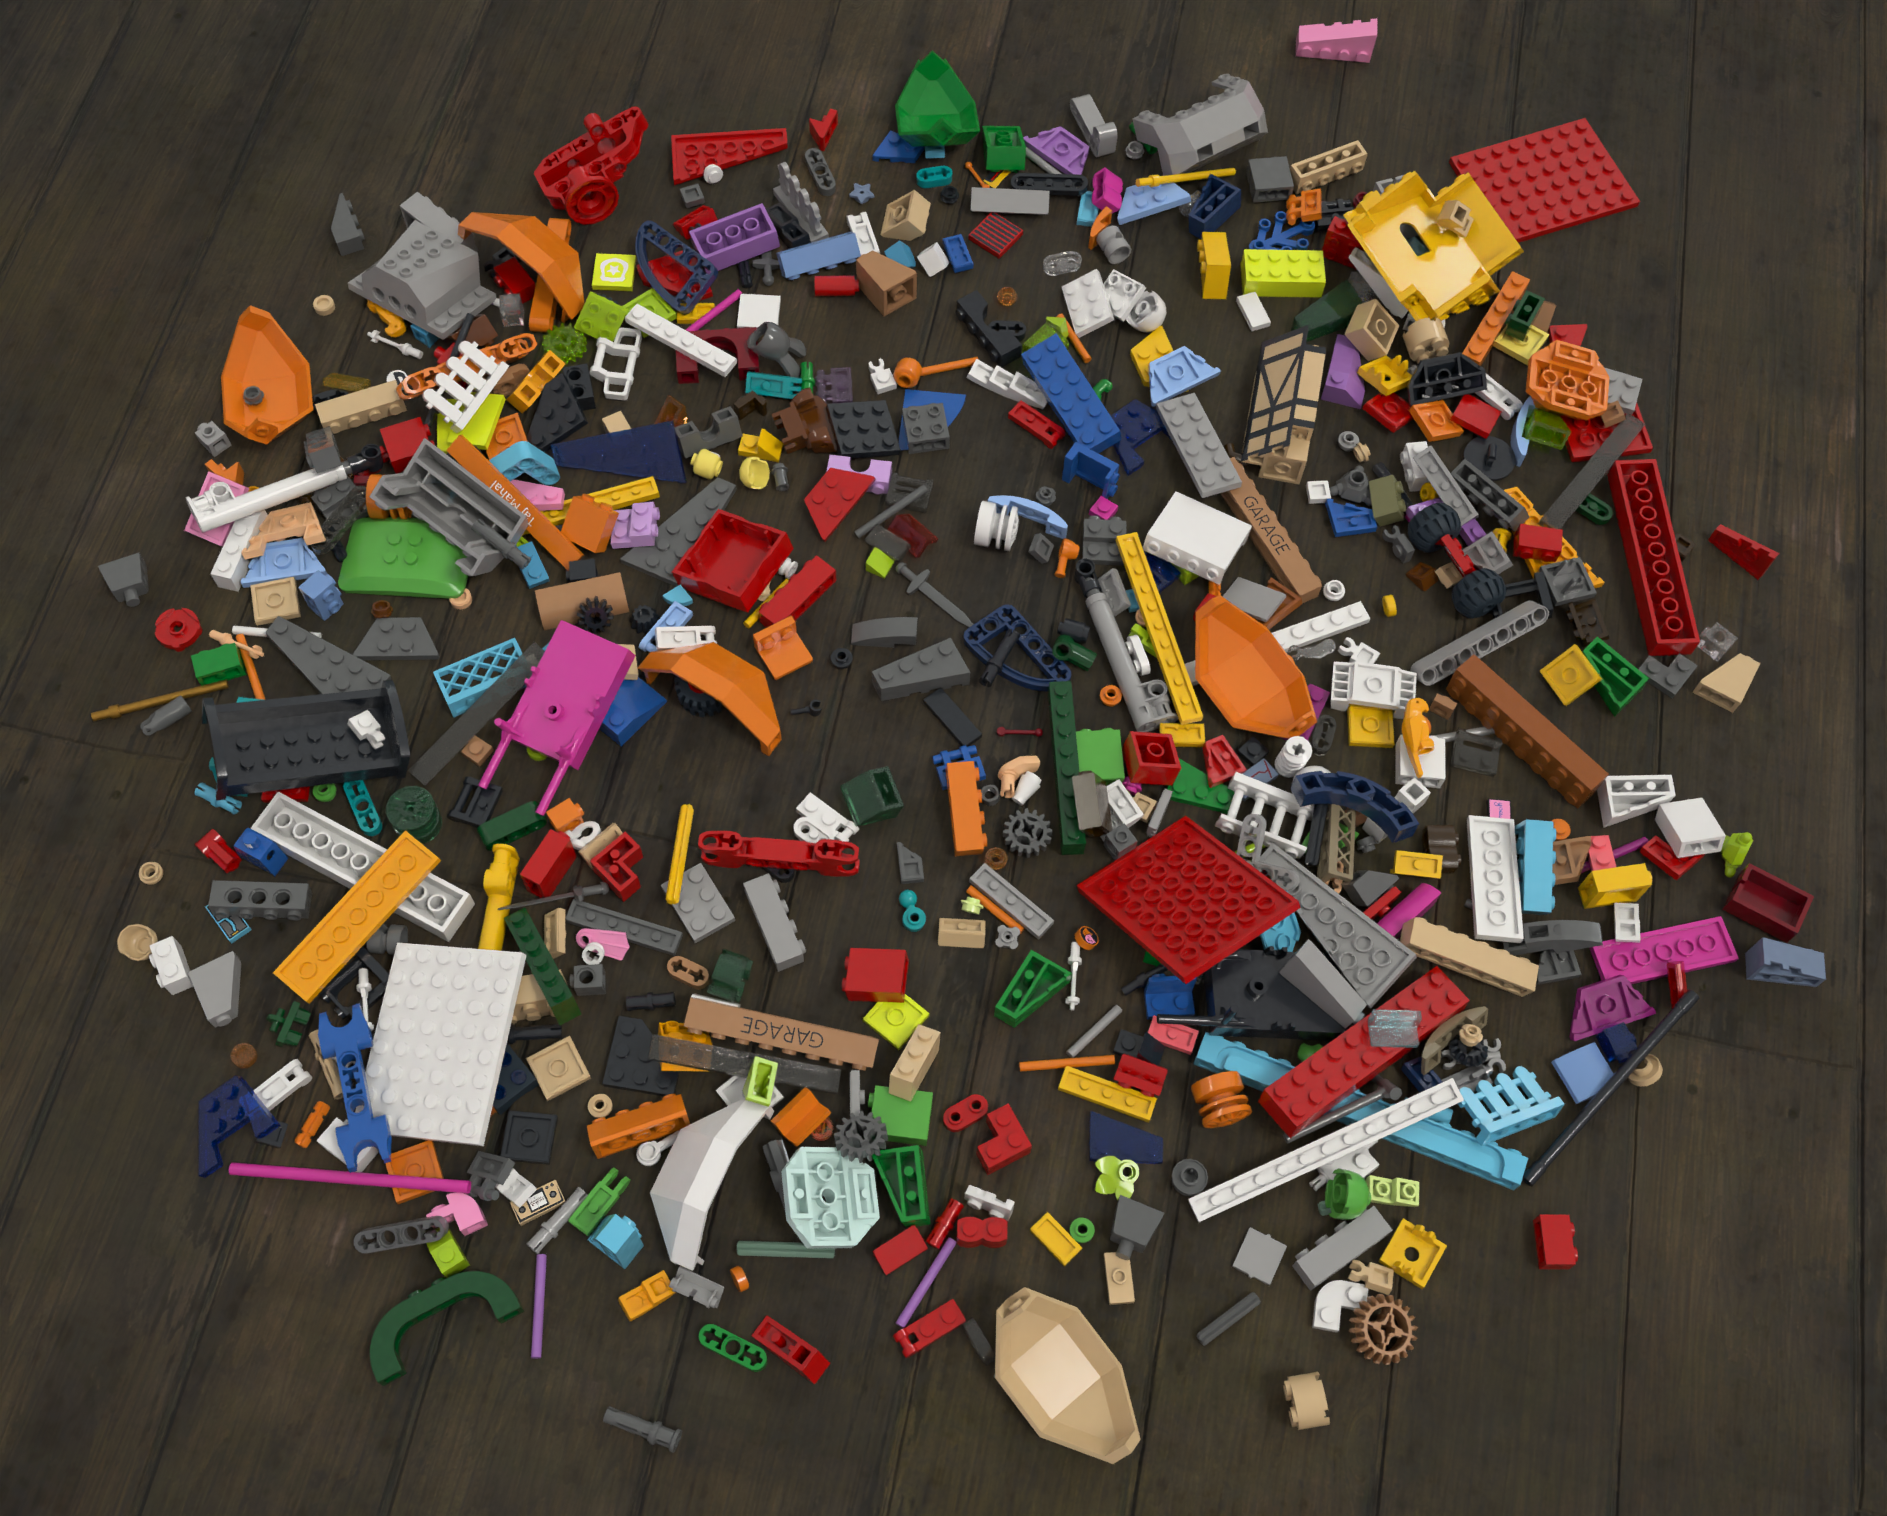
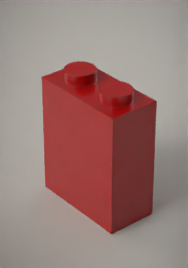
M550 829L520 873L527 892L539 898L550 897L577 856L570 837L562 831L557 833Z
M850 948V954L845 958L847 976L842 980V991L846 993L848 1001L904 1003L909 964L906 950Z

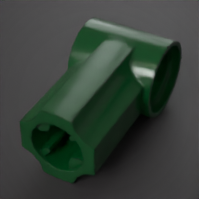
M1068 635L1058 636L1052 650L1054 657L1058 660H1067L1086 671L1090 669L1097 656V653L1074 642L1072 637ZM1059 645H1066L1068 650H1061Z

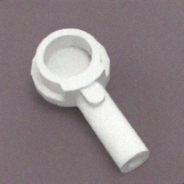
M679 1131L674 1132L658 1143L656 1141L642 1143L637 1149L636 1156L638 1161L645 1166L656 1164L661 1157V1152L674 1144Z

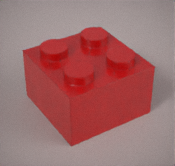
M1130 731L1122 747L1130 783L1173 785L1181 770V765L1172 734Z

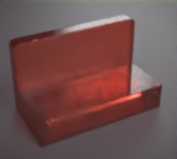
M910 514L896 515L886 531L916 558L921 557L929 543H936L938 541L934 534Z

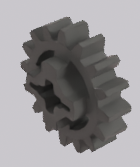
M1025 808L1023 814L1017 810L1016 817L1009 815V822L1004 823V829H1006L1003 830V837L1006 838L1005 845L1011 844L1010 851L1018 850V856H1021L1023 852L1026 853L1027 858H1030L1032 852L1038 856L1039 849L1046 851V844L1051 843V837H1049L1052 836V829L1049 828L1050 821L1044 822L1045 815L1037 816V810H1034L1032 814L1029 813L1028 808ZM1018 825V829L1012 833L1013 828ZM1042 833V838L1039 841H1037V837H1039Z
M860 1111L859 1116L850 1113L851 1119L849 1120L843 1117V1125H837V1133H834L837 1151L840 1150L841 1156L845 1157L848 1155L851 1162L858 1158L859 1163H862L865 1157L872 1161L873 1154L880 1156L879 1148L886 1149L885 1141L888 1140L886 1124L881 1122V1117L878 1116L874 1119L872 1112L864 1116L863 1111Z

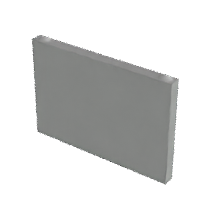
M1238 577L1222 597L1249 616L1267 622L1284 601L1286 594Z

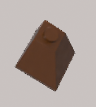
M477 314L474 317L465 341L471 344L475 341L478 346H484L485 348L495 342L493 339L498 334L485 314ZM461 327L444 340L456 342Z

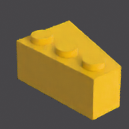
M1202 232L1201 240L1197 242L1199 263H1201L1203 299H1226L1231 269L1226 232Z

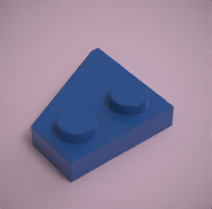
M890 130L874 152L873 161L879 162V158L890 159V162L915 163L924 151V146L912 147L898 133Z
M1326 499L1325 505L1335 537L1376 532L1377 524L1372 509L1356 507L1349 503L1341 505L1334 503L1333 499Z

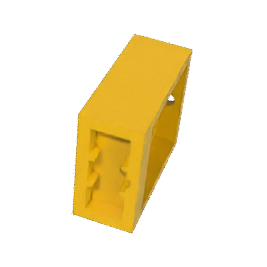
M1645 863L1591 871L1578 887L1584 909L1614 905V903L1636 902L1652 885V875L1650 871H1647Z

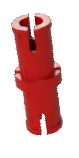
M950 1198L941 1216L936 1218L935 1221L937 1223L925 1242L939 1250L949 1231L954 1229L953 1224L964 1208V1205Z

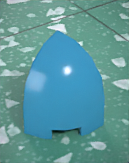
M900 240L884 251L886 257L909 268L916 266V261L910 247Z

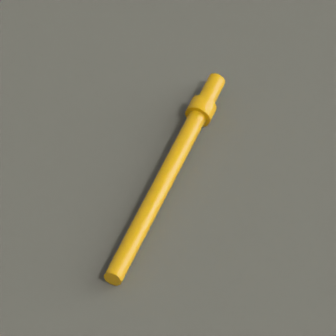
M1235 168L1165 176H1159L1158 174L1149 175L1148 178L1136 179V186L1158 187L1160 184L1208 179L1210 173L1216 177L1234 176L1236 170Z

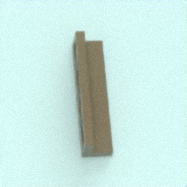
M1328 804L1317 877L1324 883L1332 878L1347 882L1353 880L1356 810L1349 808V812L1345 813L1340 805ZM1340 820H1343L1348 827V832L1345 834L1339 827ZM1340 840L1347 847V853L1345 854L1338 847V841ZM1338 861L1343 863L1346 873L1337 871Z

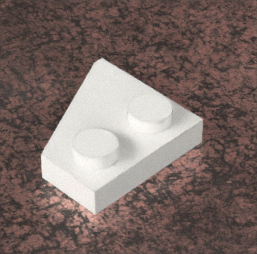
M972 1185L968 1186L964 1197L967 1200V1204L977 1210L983 1208L990 1212L989 1215L991 1217H999L1009 1221L1015 1203L1010 1199H1007L1006 1203L997 1199L995 1194Z

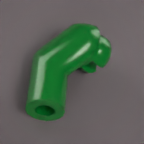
M1101 379L1093 387V390L1101 401V394L1104 391L1109 392L1113 385L1108 379Z

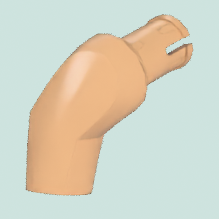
M1020 756L1004 764L998 772V778L1001 780L1000 795L1003 797L1005 792V798L1013 797L1015 795V781L1027 771L1036 772L1040 766L1039 758L1037 756Z

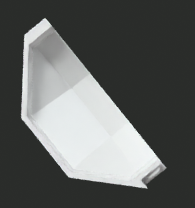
M744 1098L680 1129L650 1192L670 1261L675 1265L678 1264L692 1271L696 1263L703 1265L704 1260L698 1256L708 1210L736 1150L763 1117L771 1119L774 1110L770 1105L769 1107Z

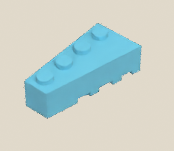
M1526 819L1515 826V834L1518 835L1516 851L1519 855L1517 863L1518 875L1520 877L1521 912L1523 914L1547 915L1552 912L1555 906L1552 887L1555 885L1556 878L1555 874L1552 873V867L1556 861V852L1553 851L1556 829L1553 828V821Z

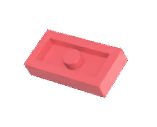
M1609 835L1591 836V846L1588 852L1591 871L1616 867Z
M1155 1015L1152 1018L1148 1031L1151 1036L1164 1046L1189 1055L1193 1051L1199 1032L1179 1024H1158L1157 1016Z

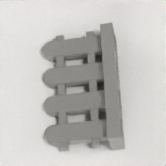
M787 163L779 164L780 186L773 188V194L777 200L798 218L799 225L809 234L811 243L829 238L828 232L820 223L821 216L817 204L810 202L809 194L805 188L801 190L796 175H790Z

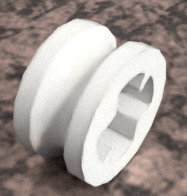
M787 557L779 568V574L785 575V578L790 579L795 574L798 563L796 561L791 562V559Z
M597 942L589 943L582 952L584 962L589 965L599 964L605 955L603 946ZM594 949H596L598 951L597 955H599V957L595 956L594 958H590V952H588V950L593 951Z

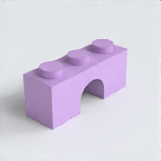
M829 455L827 471L831 467L856 472L851 469L850 457ZM871 459L870 467L866 471L856 472L876 478L875 482L866 492L889 494L892 462Z

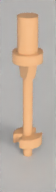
M212 630L209 634L210 638L219 641L221 645L235 643L237 647L249 651L250 657L254 659L264 656L260 646L254 645L251 648L236 642L229 633H220Z

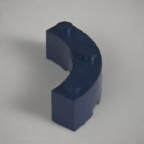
M1322 771L1307 772L1296 775L1290 788L1300 807L1313 804H1335L1364 814L1386 833L1392 843L1412 837L1419 825V822L1408 807L1391 796L1389 790L1355 774L1340 771L1336 773H1323Z

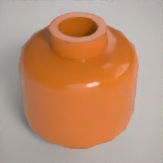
M903 358L897 363L893 374L894 380L901 387L912 388L918 384L922 367L913 358Z

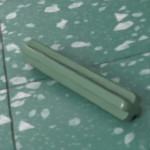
M738 1241L737 1255L834 1258L835 1248L807 1249L803 1243Z

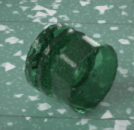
M406 786L397 790L390 797L386 805L387 817L398 837L404 831H407L421 844H425L439 834L442 827V816L432 795L426 789L418 786Z

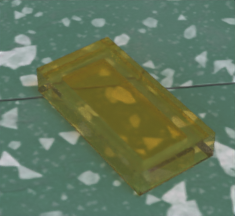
M332 372L323 378V386L357 392L370 388L371 380Z

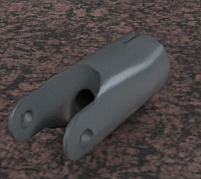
M180 695L154 711L148 719L141 723L140 727L145 735H152L156 731L171 726L193 711Z

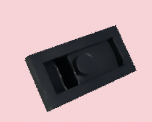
M1121 1029L1113 1054L1122 1056L1125 1053L1159 1066L1165 1046L1147 1032L1142 1037Z

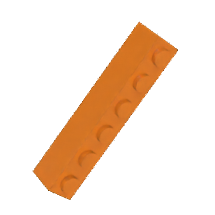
M1512 271L1462 354L1479 366L1482 365L1495 340L1505 327L1508 315L1510 313L1513 314V307L1516 301L1522 299L1530 279Z

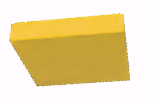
M1576 644L1540 670V673L1565 706L1602 680Z
M1356 704L1348 705L1349 746L1393 748V710Z

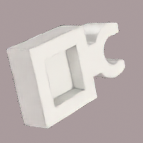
M880 358L879 366L877 367L873 366L870 361L869 371L872 373L870 374V379L877 394L897 389V384L890 368L884 370V361Z
M1346 637L1344 644L1349 648L1340 646L1338 650L1341 655L1351 656L1349 662L1357 661L1374 664L1380 655L1379 652L1362 642L1359 646H1356L1355 642Z

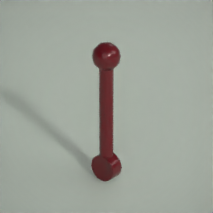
M999 727L997 735L1002 737L1005 734H1030L1041 737L1043 730L1041 728L1036 730H1005L1004 727Z

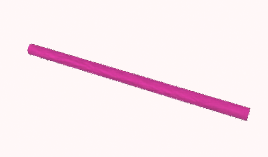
M234 1162L229 1166V1174L239 1176L470 1193L471 1181L363 1172L350 1173L349 1171Z

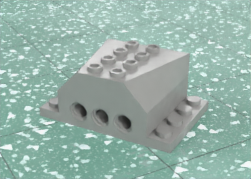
M416 220L381 259L348 282L349 290L443 340L463 325L467 313L476 316L496 300V293L480 286L478 252Z

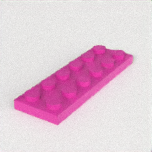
M1721 916L1640 933V943L1615 942V939L1603 941L1601 946L1589 948L1601 980L1624 975L1631 984L1667 977V962L1684 961L1686 973L1736 962L1739 959Z

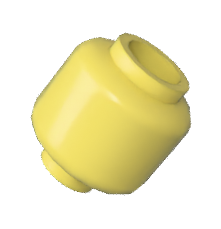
M701 449L698 454H693L690 465H693V472L696 475L712 479L714 476L718 477L723 461L720 460L719 454L707 449Z

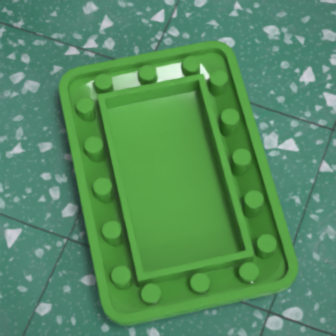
M392 517L385 519L359 518L353 523L346 548L347 557L343 560L338 585L346 593L458 598L465 591L468 575L464 574L460 570L461 567L455 564L458 559L467 558V556L463 554L461 548L450 544L443 534L432 530L425 520L418 518L401 519L400 517H397V519H392Z

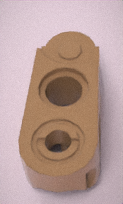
M519 363L509 367L489 394L504 395V397L510 395L530 372L527 365ZM485 373L482 378L486 380L489 375Z

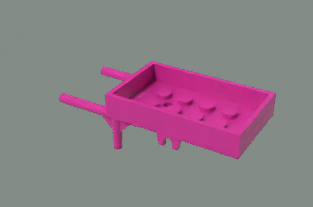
M561 620L538 666L531 667L532 676L524 681L527 688L512 717L507 722L501 718L495 719V725L502 729L501 741L478 786L487 789L511 740L559 762V766L536 810V813L544 816L568 767L578 770L636 655L625 647Z

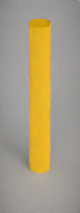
M785 579L743 622L747 628L750 629L759 619L760 607L765 602H769L774 597L775 592L788 583V579Z

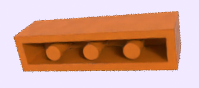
M974 761L947 763L945 770L955 856L982 854L984 847H987L986 833H982L981 825L985 824L984 812L979 810V803H982L981 789H977L976 781L980 780L979 768L974 767Z

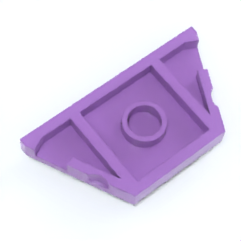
M1061 126L1050 131L1039 132L1038 136L1033 138L1023 137L1027 148L1064 174L1082 175L1090 146Z

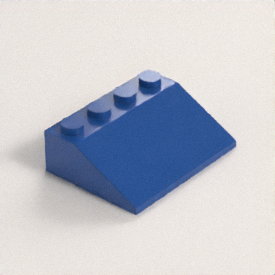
M639 677L638 680H623L599 729L618 745L622 746L667 700Z

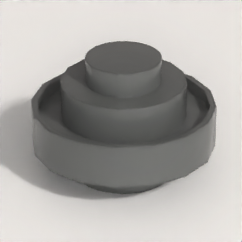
M1184 1159L1178 1162L1172 1170V1185L1182 1195L1196 1196L1207 1185V1170L1197 1160Z

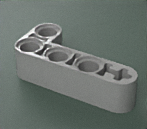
M1090 94L1070 99L1072 114L1094 156L1097 158L1114 153L1117 143V129L1114 122L1105 124Z

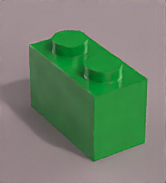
M235 643L224 644L218 648L203 650L198 654L191 655L195 676L201 686L247 675L240 650Z

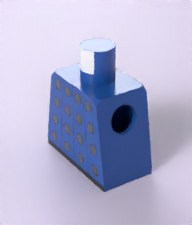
M246 828L234 844V848L241 859L274 877L288 860V857L275 842L250 828ZM268 854H269L270 857L272 856V858L269 859V860H267V855H268Z

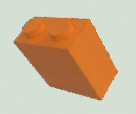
M588 494L573 496L561 532L571 542L594 553L605 552L619 513L612 510L613 507L609 504L595 502V498Z

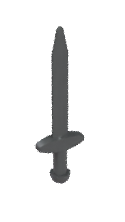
M771 250L762 253V259L753 260L752 263L753 267L764 270L763 283L766 286H771L774 283L772 270L780 268L778 260L772 259Z
M903 562L896 566V572L904 575L911 581L907 589L908 595L920 590L958 622L968 627L974 625L963 611L926 582L930 575L928 569L917 576Z
M600 882L598 885L583 888L580 885H576L573 887V892L515 903L500 907L498 910L518 908L568 897H574L576 901H583L585 896L600 893L606 895L609 892V887L606 882Z

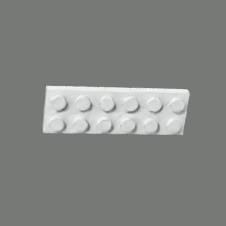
M1469 815L1467 818L1475 939L1521 943L1524 936L1514 819Z

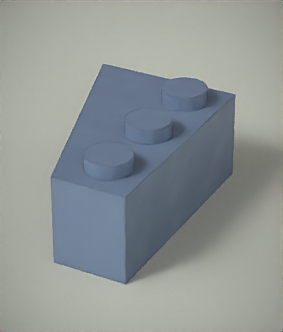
M1762 937L1745 953L1746 977L1748 980L1817 987L1826 980L1824 953Z

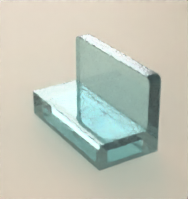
M1373 1010L1367 1020L1370 1045L1372 1047L1417 1048L1419 1046L1417 1027L1422 1021L1421 1011Z

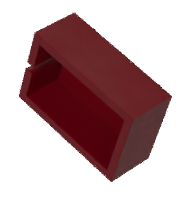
M1749 863L1738 874L1722 910L1788 943L1798 934L1814 896Z

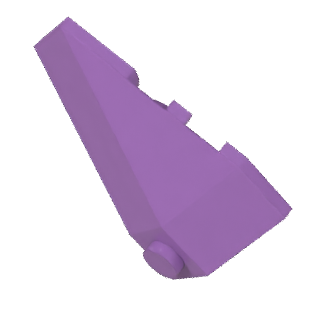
M1337 334L1321 400L1361 409L1365 387L1363 378L1357 374L1361 366L1359 350L1344 335Z

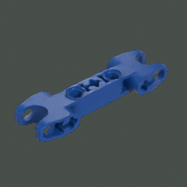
M360 1004L352 1005V1020L344 1027L332 1026L327 1013H320L318 1030L323 1058L336 1057L349 1124L336 1127L335 1130L338 1146L350 1173L357 1171L358 1154L367 1147L379 1149L384 1163L391 1162L392 1136L386 1114L373 1117L361 1050L373 1047V1039ZM351 1061L356 1062L355 1065H353L350 1068L345 1067L346 1064ZM351 1079H355L357 1082L355 1089H353L354 1086ZM361 1105L364 1106V1109L362 1111L357 1113L353 1112L356 1107Z

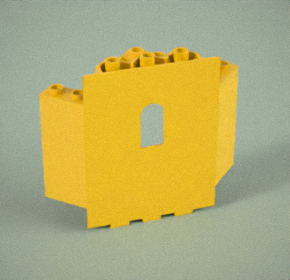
M1416 171L1409 172L1401 178L1399 183L1388 185L1382 194L1377 190L1367 193L1354 210L1343 215L1358 242L1397 299L1410 312L1415 321L1424 318H1430L1431 321H1436L1435 318L1443 321L1449 318V313L1459 314L1469 310V305L1471 304L1478 306L1488 302L1490 296L1500 292L1490 276L1524 252L1469 173L1458 176L1454 180L1455 183L1449 187L1442 188L1438 195L1434 197ZM1458 200L1471 209L1469 216L1474 218L1466 237H1460L1448 228H1441L1436 221L1445 201ZM1400 225H1411L1430 252L1417 256L1400 232Z

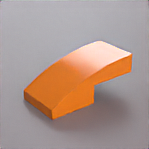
M1107 206L1100 212L1092 225L1088 247L1090 250L1098 245L1096 241L1098 234L1111 223L1112 210Z

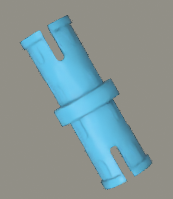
M203 782L198 785L202 790L195 789L196 796L211 802V805L214 807H221L232 814L239 812L235 807L241 809L242 802L230 796H226L225 800L216 801V789Z

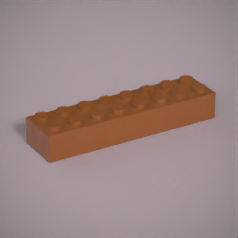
M1475 654L1456 669L1446 688L1449 695L1453 699L1458 700L1468 713L1478 718L1485 728H1493L1498 739L1503 744L1509 746L1518 758L1523 759L1529 764L1535 773L1540 774L1550 787L1560 792L1569 804L1574 805L1578 809L1598 790L1609 774Z

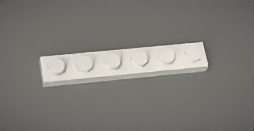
M636 304L625 316L626 323L724 377L737 364L735 357L639 304Z

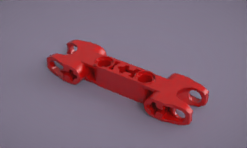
M706 831L699 835L698 848L702 850L701 860L708 865L739 868L745 864L757 867L817 870L821 875L835 877L853 876L859 873V847L850 842L821 839L817 843H810L806 841L760 837L747 838L741 837L739 833L733 831ZM707 837H713L717 843L704 845L703 841ZM850 848L854 851V855L845 854L842 851ZM706 853L715 854L717 857L715 859H708ZM855 864L852 870H845L842 865Z

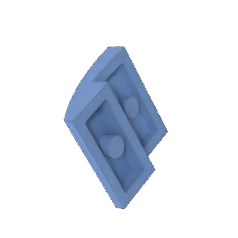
M1595 1042L1552 1061L1554 1068L1576 1104L1593 1098L1614 1075Z

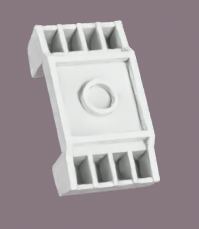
M1357 661L1350 663L1334 662L1331 709L1346 711L1349 704L1391 709L1393 710V718L1403 719L1407 702L1415 698L1417 673L1401 670L1399 667Z

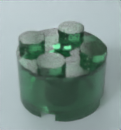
M723 948L711 977L713 982L708 986L707 993L731 1002H740L745 986L743 980L748 981L754 961H751L750 957Z

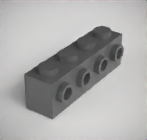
M1466 459L1450 473L1461 490L1469 494L1467 497L1475 505L1480 503L1483 506V511L1488 516L1492 517L1494 515L1499 519L1497 522L1504 529L1510 528L1515 532L1518 526L1529 518L1525 507Z

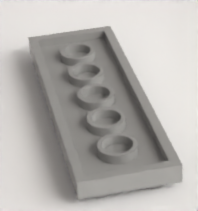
M1192 393L1156 403V410L1201 497L1205 498L1240 488L1242 481L1196 394Z

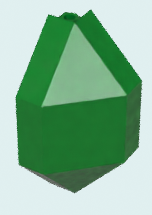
M932 50L922 61L918 59L895 105L899 136L912 147L967 144L980 132L975 101L945 58L942 59Z

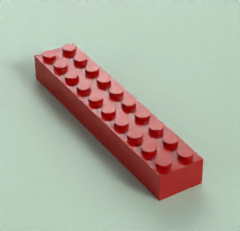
M1656 459L1615 460L1607 476L1648 655L1692 654L1700 643L1657 461Z
M1436 966L1265 1088L1258 1102L1291 1139L1429 1038L1445 1021L1463 1012L1470 1000Z

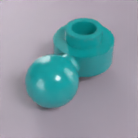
M904 890L899 895L900 904L906 908L902 923L907 930L916 932L924 927L926 915L923 910L915 907L917 902L915 892ZM916 915L919 920L913 922L910 917Z

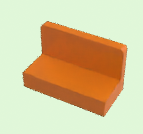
M805 1087L771 1122L782 1137L793 1145L799 1146L831 1112L820 1104L813 1093Z

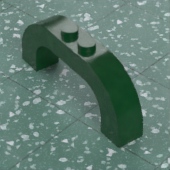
M480 1271L462 1272L447 1279L445 1277L439 1278L431 1283L430 1288L424 1291L417 1290L407 1296L408 1299L397 1304L385 1314L374 1331L370 1345V1362L377 1383L385 1386L407 1374L399 1349L404 1334L415 1324L469 1297H479L487 1300L497 1320L502 1324L525 1312L517 1295L500 1278Z

